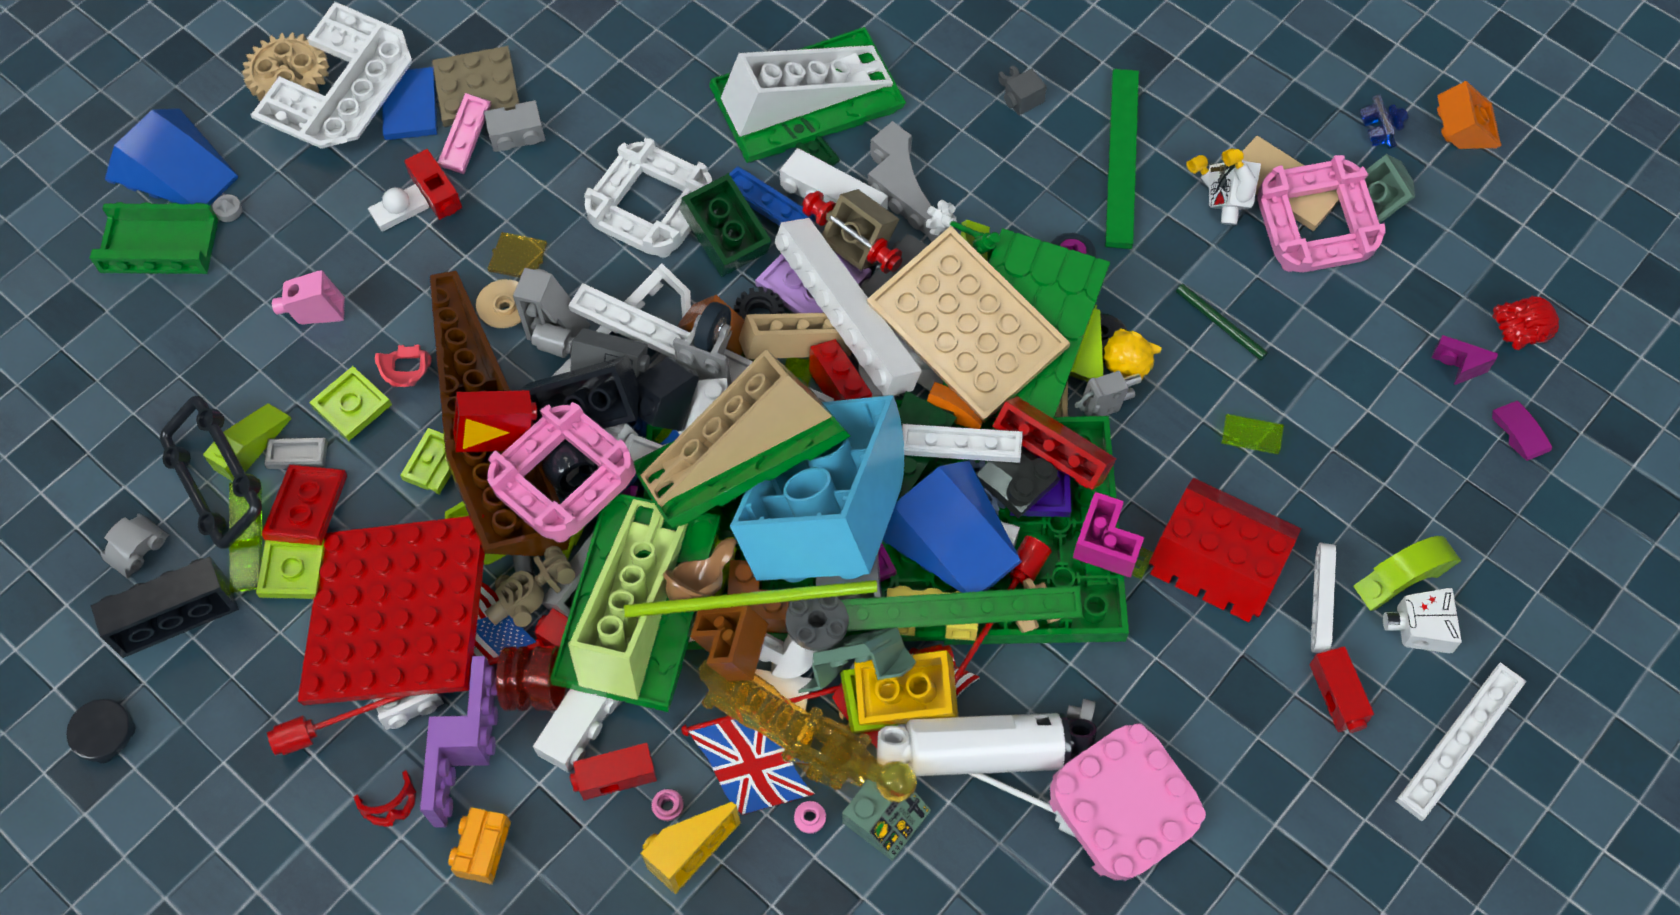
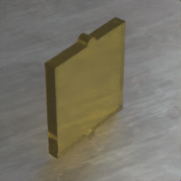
M501 232L496 248L492 249L493 256L488 266V271L521 278L524 268L535 270L539 268V265L543 264L542 257L547 241Z

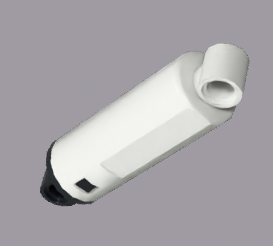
M1064 713L910 719L906 724V729L899 726H886L878 732L876 762L881 768L890 771L901 770L907 765L909 773L913 776L1059 770L1095 744L1097 729L1094 723L1086 719L1076 718L1068 721Z

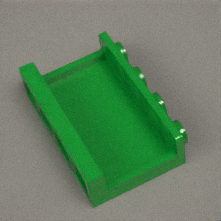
M116 202L103 205V211L107 215V222L100 249H92L90 254V260L100 273L208 274L219 220L211 205L204 203L152 204L148 202L141 204Z

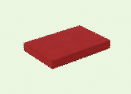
M289 464L261 533L263 539L321 546L347 478L346 471Z

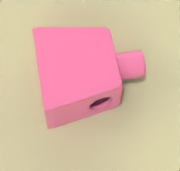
M321 270L285 281L283 283L282 297L272 299V308L276 315L289 313L298 324L302 325L344 321L345 297Z

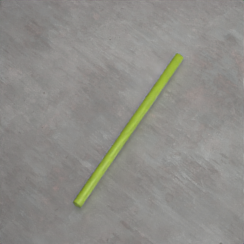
M869 580L624 605L625 618L876 593L877 581Z

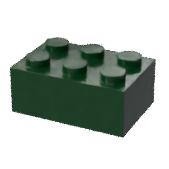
M729 173L682 197L679 210L721 277L768 253L772 240Z

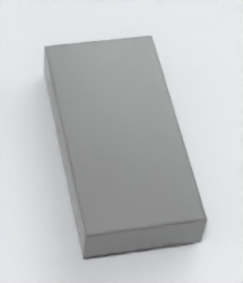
M326 438L268 439L265 466L267 469H288L289 464L325 468L328 442Z

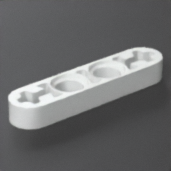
M1319 543L1315 555L1311 651L1314 653L1329 651L1332 644L1336 545Z

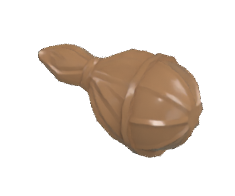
M728 538L721 541L708 559L682 562L674 570H666L663 573V577L667 580L666 593L669 600L715 596L722 586V569L733 558L734 548L738 543L737 540Z

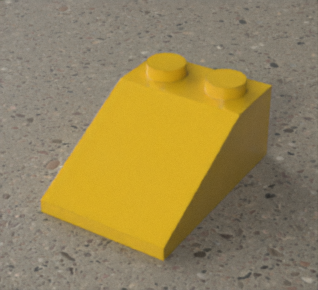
M946 650L914 654L912 657L916 664L903 676L881 680L877 679L872 660L860 663L854 662L859 725L907 724L910 719L959 717L953 658Z
M733 802L727 803L664 828L658 835L656 833L652 834L643 844L642 848L644 850L641 852L647 869L676 894L741 823L737 805Z

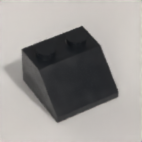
M666 357L637 377L638 416L651 426L682 431L699 376L673 358Z

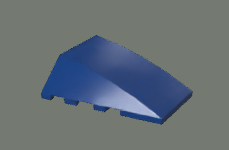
M180 108L151 110L114 145L105 180L109 183H119L127 189L133 191L140 190L148 193L150 197L156 199L164 198L169 200L170 203H204L209 205L238 179L233 169Z
M969 460L939 466L901 497L895 504L882 542L894 547L905 557H909L920 564L928 572H932L941 578L942 581L960 593L988 591L1021 563Z

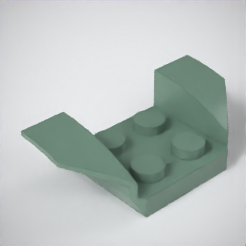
M898 628L881 629L845 636L836 646L813 653L812 668L815 677L799 689L798 692L803 693L823 689L837 677L844 665L849 662L848 659L855 658L856 663L872 659L878 680L903 676L916 664V661L904 647Z

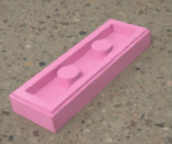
M465 93L438 160L440 167L462 174L465 173L485 122L484 111H488L491 107L490 101Z

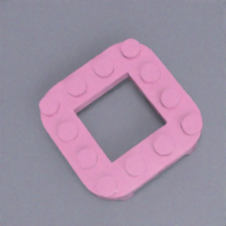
M1337 155L1333 157L1332 161L1290 169H1283L1281 165L1275 167L1265 177L1258 190V204L1273 253L1285 271L1309 272L1358 263L1369 259L1375 254L1382 243L1385 234V224H1379L1365 179L1368 173L1364 167L1359 168L1353 162L1345 160V156ZM1336 190L1350 234L1306 242L1305 238L1301 239L1288 198Z
M573 402L570 405H560L551 408L550 404L540 410L543 417L501 455L495 450L489 458L490 466L487 481L496 496L540 535L554 539L556 542H564L570 536L579 532L627 487L636 474L634 462L626 444L621 439L619 441L584 414L581 406ZM566 439L600 468L559 505L556 501L552 502L528 482L524 476Z

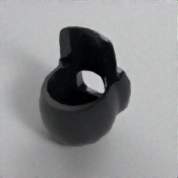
M566 439L542 460V470L545 477L554 487L556 494L563 500L580 486L573 487L566 481L567 475L577 467H584L588 479L600 468Z

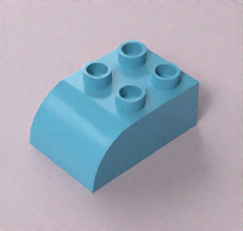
M894 395L822 402L850 434V437L811 461L805 459L772 480H764L745 492L730 527L757 581L784 579L787 582L794 583L811 577L840 576L843 579H855L864 574H870L901 491L904 475V439L901 419Z

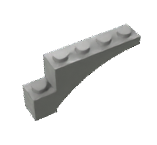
M892 121L871 139L870 156L879 165L868 173V185L888 195L887 205L891 211L903 216L914 229L922 231L933 242L938 236L932 235L930 233L931 228L926 227V221L932 218L927 213L931 204L921 191L910 162L909 153L911 152L912 135Z

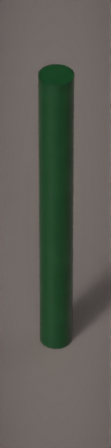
M1181 284L1177 288L1176 293L1256 358L1262 361L1266 357L1268 352L1186 285Z

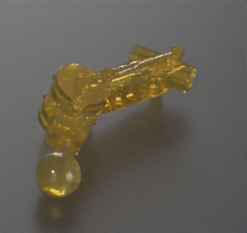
M704 660L699 667V679L709 689V692L701 702L703 707L706 709H712L714 706L745 727L760 732L785 750L781 754L783 760L790 763L794 761L806 772L805 775L810 780H814L817 783L821 782L834 790H840L845 781L861 788L865 780L868 779L877 784L880 795L890 802H901L914 794L917 779L913 768L903 761L894 760L885 765L877 763V760L867 750L868 745L872 741L868 734L861 733L860 736L855 735L846 724L823 717V712L818 707H812L808 713L781 695L772 684L757 674L754 675L753 680L727 681L706 664L707 660ZM814 736L824 744L820 752L810 747Z

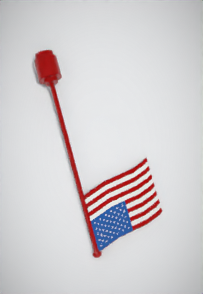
M482 582L474 656H485L491 666L537 648L542 650L544 647L543 641L541 639H536L535 641L522 627L514 624L510 615L497 625L490 621L484 611L496 603L499 598L488 585ZM407 696L384 698L314 724L312 719L306 721L302 715L273 726L274 729L267 732L269 744L274 755L281 753L283 755L290 754L314 745L313 738L318 736L316 731L318 729Z

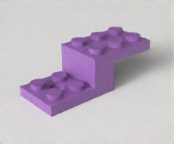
M472 656L467 716L429 717L420 811L433 827H447V817H451L453 813V800L449 798L450 786L455 785L456 771L455 767L452 766L489 765L490 755L495 754L496 742L495 737L492 736V725H497L498 709L497 706H494V698L500 693V679L495 676L494 667L489 665L485 656Z

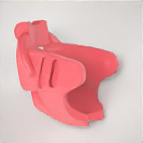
M398 345L397 351L389 354H375V363L381 377L392 387L415 386L427 372L432 360L431 355L427 351L421 350L420 345L412 347ZM420 358V368L418 370L410 372L395 371V361L397 359Z

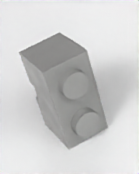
M536 100L515 104L516 109L508 111L505 110V107L484 111L494 152L506 151L511 148L546 141Z

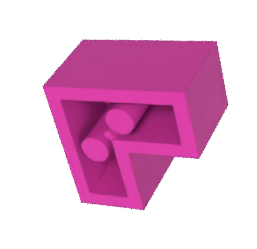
M1095 492L1077 540L1073 558L1131 578L1144 537L1116 528L1124 501Z

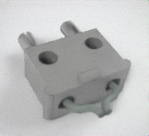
M1116 371L1098 378H1091L1087 383L1082 399L1075 403V408L1084 411L1086 416H1106L1120 411L1123 401L1135 397L1134 389H1129V386L1141 383L1140 374L1137 373L1123 378L1120 371Z

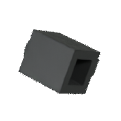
M1012 65L1010 66L1011 76L1009 77L1004 75L1002 71L999 72L998 80L1001 85L1005 86V103L1009 108H1013L1019 116L1045 102L1047 85L1032 68L1019 74L1018 69Z

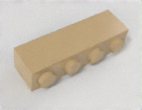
M825 313L746 315L739 336V342L746 359H756L765 349L775 358L809 357L810 346L836 339L847 356H851L852 353L838 331L831 325Z

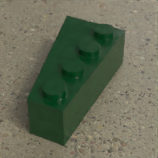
M907 391L905 392L899 410L902 427L903 424L956 427V416ZM904 455L903 482L897 501L930 474L939 460L938 457Z

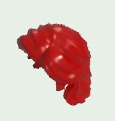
M1531 296L1511 304L1508 302L1504 305L1497 304L1493 309V318L1500 324L1499 329L1503 331L1501 334L1504 336L1503 341L1513 342L1512 347L1516 350L1522 349L1528 343L1530 345L1536 343L1544 344L1558 332L1559 317L1553 305L1544 298Z

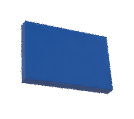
M433 67L407 70L383 103V136L385 140L438 134L436 83Z

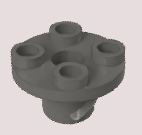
M838 596L790 601L786 612V629L791 639L800 647L811 651L827 650L836 646L844 638L848 629V612Z

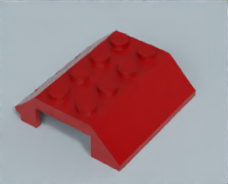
M1193 478L1185 489L1149 561V565L1154 566L1150 575L1168 584L1173 575L1179 578L1174 587L1197 597L1202 588L1206 590L1203 601L1222 610H1225L1228 602L1234 604L1230 614L1249 623L1253 615L1260 616L1302 528Z

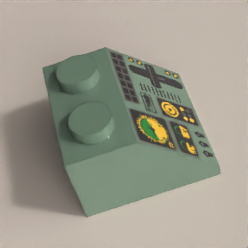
M878 766L842 812V823L893 861L929 815L931 809L907 782L892 771Z

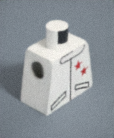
M1452 588L1407 595L1397 606V612H1385L1383 615L1384 629L1386 631L1400 630L1402 644L1405 647L1453 653L1462 643Z

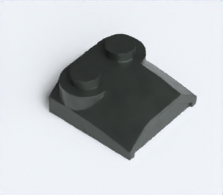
M1023 446L1020 463L988 461L977 474L981 484L1018 519L1060 480L1057 476V468L1044 458H1037Z

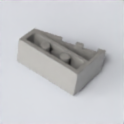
M524 268L513 298L527 340H532L533 331L538 323L543 325L550 323L573 331V337L582 328L589 329L591 324L586 318L570 311L568 305L572 300L552 274L542 269Z

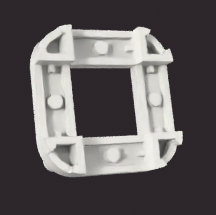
M644 138V142H635L626 145L624 142L617 149L618 157L594 189L587 188L585 192V209L588 221L596 229L647 254L658 255L661 258L668 257L672 251L682 244L692 230L679 210L682 197L713 182L711 175L703 163L699 162L695 166L655 147L654 140ZM642 172L683 191L661 222L656 221L652 224L617 207Z

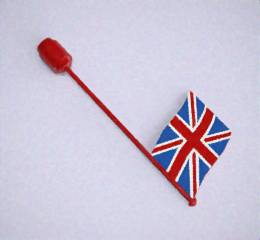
M942 644L913 651L914 655L946 650L953 658L954 669L956 668L950 645L942 646ZM839 685L689 727L685 724L682 726L681 732L684 736H689L690 734L709 760L725 795L730 802L737 805L738 812L742 815L812 796L815 793L808 788L798 775L780 737L761 713L788 706L804 699L809 700L834 693Z

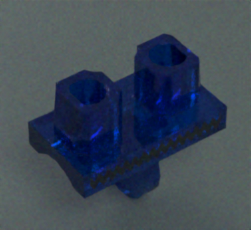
M1381 96L1372 97L1373 104L1360 110L1364 126L1379 122L1380 125L1367 130L1371 145L1377 146L1387 143L1389 149L1396 147L1393 127H1396L1398 131L1404 128L1403 123L1408 119V113L1406 109H1397L1396 105L1389 106V113H1387Z

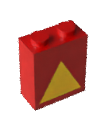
M529 390L457 392L453 424L455 451L486 452L507 450L534 425L532 420L537 418L536 402H531Z

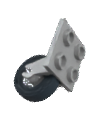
M718 302L710 303L702 315H698L695 319L694 326L687 340L675 337L673 345L677 362L698 375L699 380L727 378V385L729 387L731 384L727 356L724 355L732 331H730L731 310L728 306Z

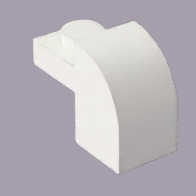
M766 633L759 660L772 662L771 675L779 678H794L804 674L812 667L813 653L816 651L800 647L791 639L789 634L783 642Z

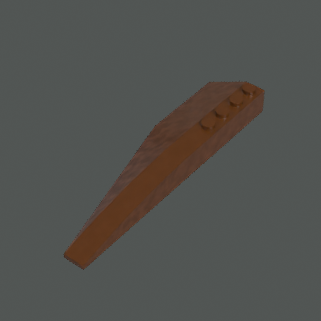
M457 270L430 275L446 461L484 553L544 556L546 549L551 546H558L562 551L568 550L570 537L564 542H556L554 539L540 535L496 496L487 481L490 466L489 458L494 451H455L453 424L456 393L510 391ZM541 461L524 478L552 502L556 501L560 505L561 503L554 487L543 473Z

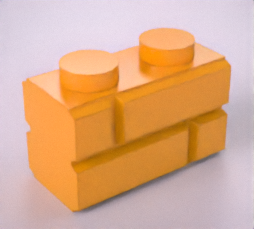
M471 807L468 816L461 818L458 828V834L461 835L458 847L452 848L449 856V866H452L451 871L455 876L493 884L511 824L507 815Z

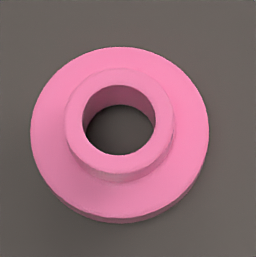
M661 790L652 800L653 813L660 820L672 821L678 818L683 811V799L675 790ZM671 801L674 803L673 808L668 811L662 808L663 804Z
M814 801L800 804L794 813V821L797 828L808 834L821 830L826 821L823 807ZM807 812H813L816 818L813 821H807L804 819V815Z

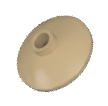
M510 279L497 280L481 290L476 300V310L484 323L495 328H509L521 322L513 298L519 283L518 281Z

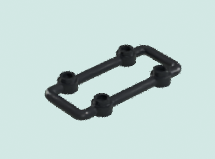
M192 396L161 431L160 442L165 450L163 453V464L166 468L175 469L200 516L198 519L199 532L203 535H210L213 543L218 548L227 549L260 515L262 504L257 494L261 489V483L254 475L245 473L221 429L225 421L224 415L217 409L209 408L203 397ZM196 409L198 411L196 419L198 428L203 431H209L234 477L232 484L234 494L238 497H244L249 504L247 512L225 535L222 533L226 527L225 518L219 513L210 511L187 468L191 459L190 453L185 448L176 446L172 440L173 434Z

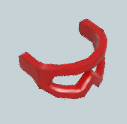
M407 770L402 772L405 782L401 792L388 804L368 807L363 805V800L358 794L353 796L356 806L364 819L366 818L374 825L388 827L393 826L395 819L405 820L409 816L415 805L416 790ZM408 795L407 803L402 810L393 809ZM389 811L386 818H378L371 815Z

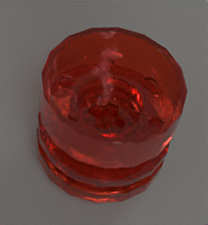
M507 646L502 649L497 664L496 688L500 707L504 711H515L516 709L526 711L531 706V703L536 711L557 710L565 697L566 687L552 685L550 678L560 646H536L533 652H531L528 646H519L518 649L516 646Z

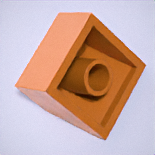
M1464 81L1437 95L1439 102L1437 112L1444 126L1441 132L1447 142L1453 143L1459 149L1498 148L1501 146L1492 103L1471 84Z

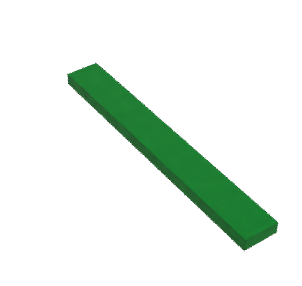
M1113 69L1105 229V247L1132 249L1139 83V71Z
M1080 586L841 600L847 609L849 617L847 631L1083 617Z

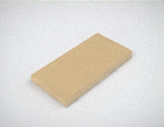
M1256 136L1242 151L1244 155L1242 161L1261 164L1256 195H1258V190L1265 177L1275 167L1282 165L1283 169L1305 166L1259 136ZM1336 190L1288 198L1295 220L1312 231L1320 225L1340 202Z

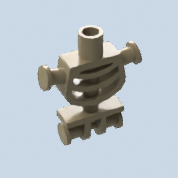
M551 546L546 549L544 553L546 560L542 561L539 556L534 558L541 571L535 577L529 572L518 571L511 576L501 575L496 579L495 592L499 600L484 611L494 625H497L509 615L516 626L525 627L529 625L532 621L531 613L537 610L543 602L544 591L542 586L547 582L556 593H559L561 588L558 582L569 584L575 579L574 570L558 546Z

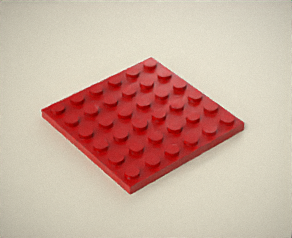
M465 516L326 533L324 537V557L319 572L318 592L313 599L297 702L302 705L469 691L485 553L470 517Z

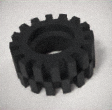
M754 287L750 288V294H747L745 291L742 292L741 298L738 297L736 305H734V311L744 320L746 315H749L750 311L756 308H765L769 310L770 314H784L782 299L780 300V296L777 293L773 295V291L769 288L767 292H764L763 287H759V292H755Z

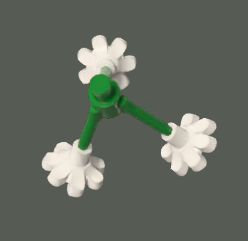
M944 200L938 202V209L933 206L928 208L927 213L932 218L926 221V227L931 228L930 233L932 235L938 236L950 226L975 238L973 248L979 254L987 252L989 263L994 247L1000 241V236L997 232L984 234L958 223L956 216L953 215L956 209L955 206Z

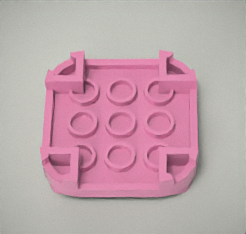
M1142 724L1126 725L1114 730L1065 764L1052 776L1053 780L1050 785L1051 800H1049V804L1053 812L1058 810L1095 864L1092 868L1100 876L1104 875L1114 880L1127 881L1144 873L1189 840L1198 831L1201 822L1206 816L1196 791L1160 741Z

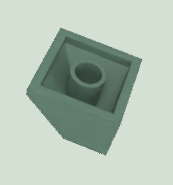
M1386 154L1366 169L1368 176L1365 181L1379 224L1415 198L1414 181L1400 160Z

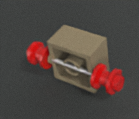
M856 189L840 194L837 203L834 201L824 202V194L820 191L811 192L804 198L802 202L803 214L806 216L813 214L817 216L816 223L820 226L826 225L822 236L833 251L860 271L878 263L882 264L881 271L885 274L895 272L900 267L903 261L901 258L902 251L898 248L892 251L887 248L888 242L900 219L865 193Z

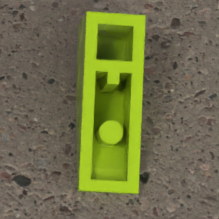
M269 403L223 432L245 472L267 448L268 439H275L291 420L289 415ZM213 442L204 452L203 456L213 470L233 482L234 477L218 447Z

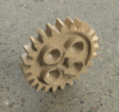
M291 32L289 37L285 38L284 34L281 33L277 40L270 36L269 43L263 40L260 41L262 47H253L255 54L246 55L249 62L243 63L245 68L242 71L245 78L244 81L253 96L256 95L260 102L279 76L307 89L319 92L317 84H325L323 77L329 75L327 71L329 64L325 52L309 45L308 39L306 40L304 34L296 38L294 33Z

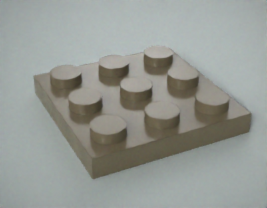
M508 46L432 60L444 127L453 125L465 93L490 101L491 107L489 110L505 107V110L508 111L516 109L515 104H520Z

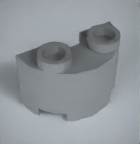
M140 513L131 520L124 517L106 534L105 539L108 543L105 550L100 551V555L106 563L128 579L132 573L142 567L145 553L149 550L155 551L161 548L169 534Z

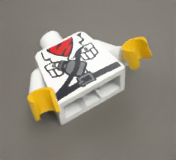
M1232 148L1222 152L1221 156L1224 163L1210 165L1209 170L1207 168L1208 160L1203 155H1198L1186 162L1188 170L1191 173L1200 171L1202 174L1201 179L1209 188V206L1215 209H1222L1221 224L1237 225L1239 210L1252 208L1254 204L1261 164L1242 161L1244 159L1243 152Z

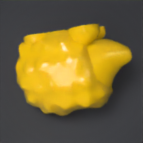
M1119 329L1114 332V335L1109 338L1107 345L1104 347L1105 353L1103 358L1105 366L1109 371H1120L1123 378L1138 373L1141 379H1143L1154 367L1153 355L1160 353L1162 348L1148 342L1137 332Z

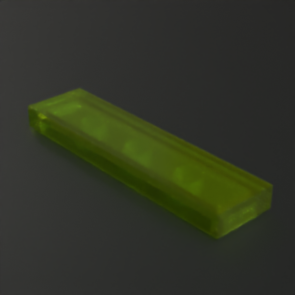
M233 482L229 483V530L249 509L247 500L234 494L232 489ZM261 484V489H260L259 493L257 494L258 497H259V499H260V501H261V504H262V484ZM262 510L256 520L229 547L230 590L233 593L257 589L262 562Z

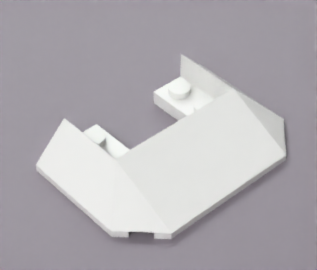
M334 2L307 38L309 45L350 62L326 96H323L279 76L251 114L253 119L321 149L359 139L412 63L402 30Z

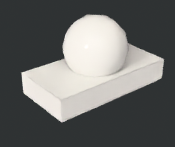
M414 184L405 190L396 187L388 189L384 193L382 201L369 207L368 210L381 232L430 207L417 185Z

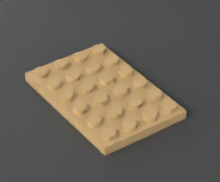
M952 226L947 228L866 300L867 304L886 321L891 329L984 423L1002 408L1006 401L1012 399L1070 346V342Z

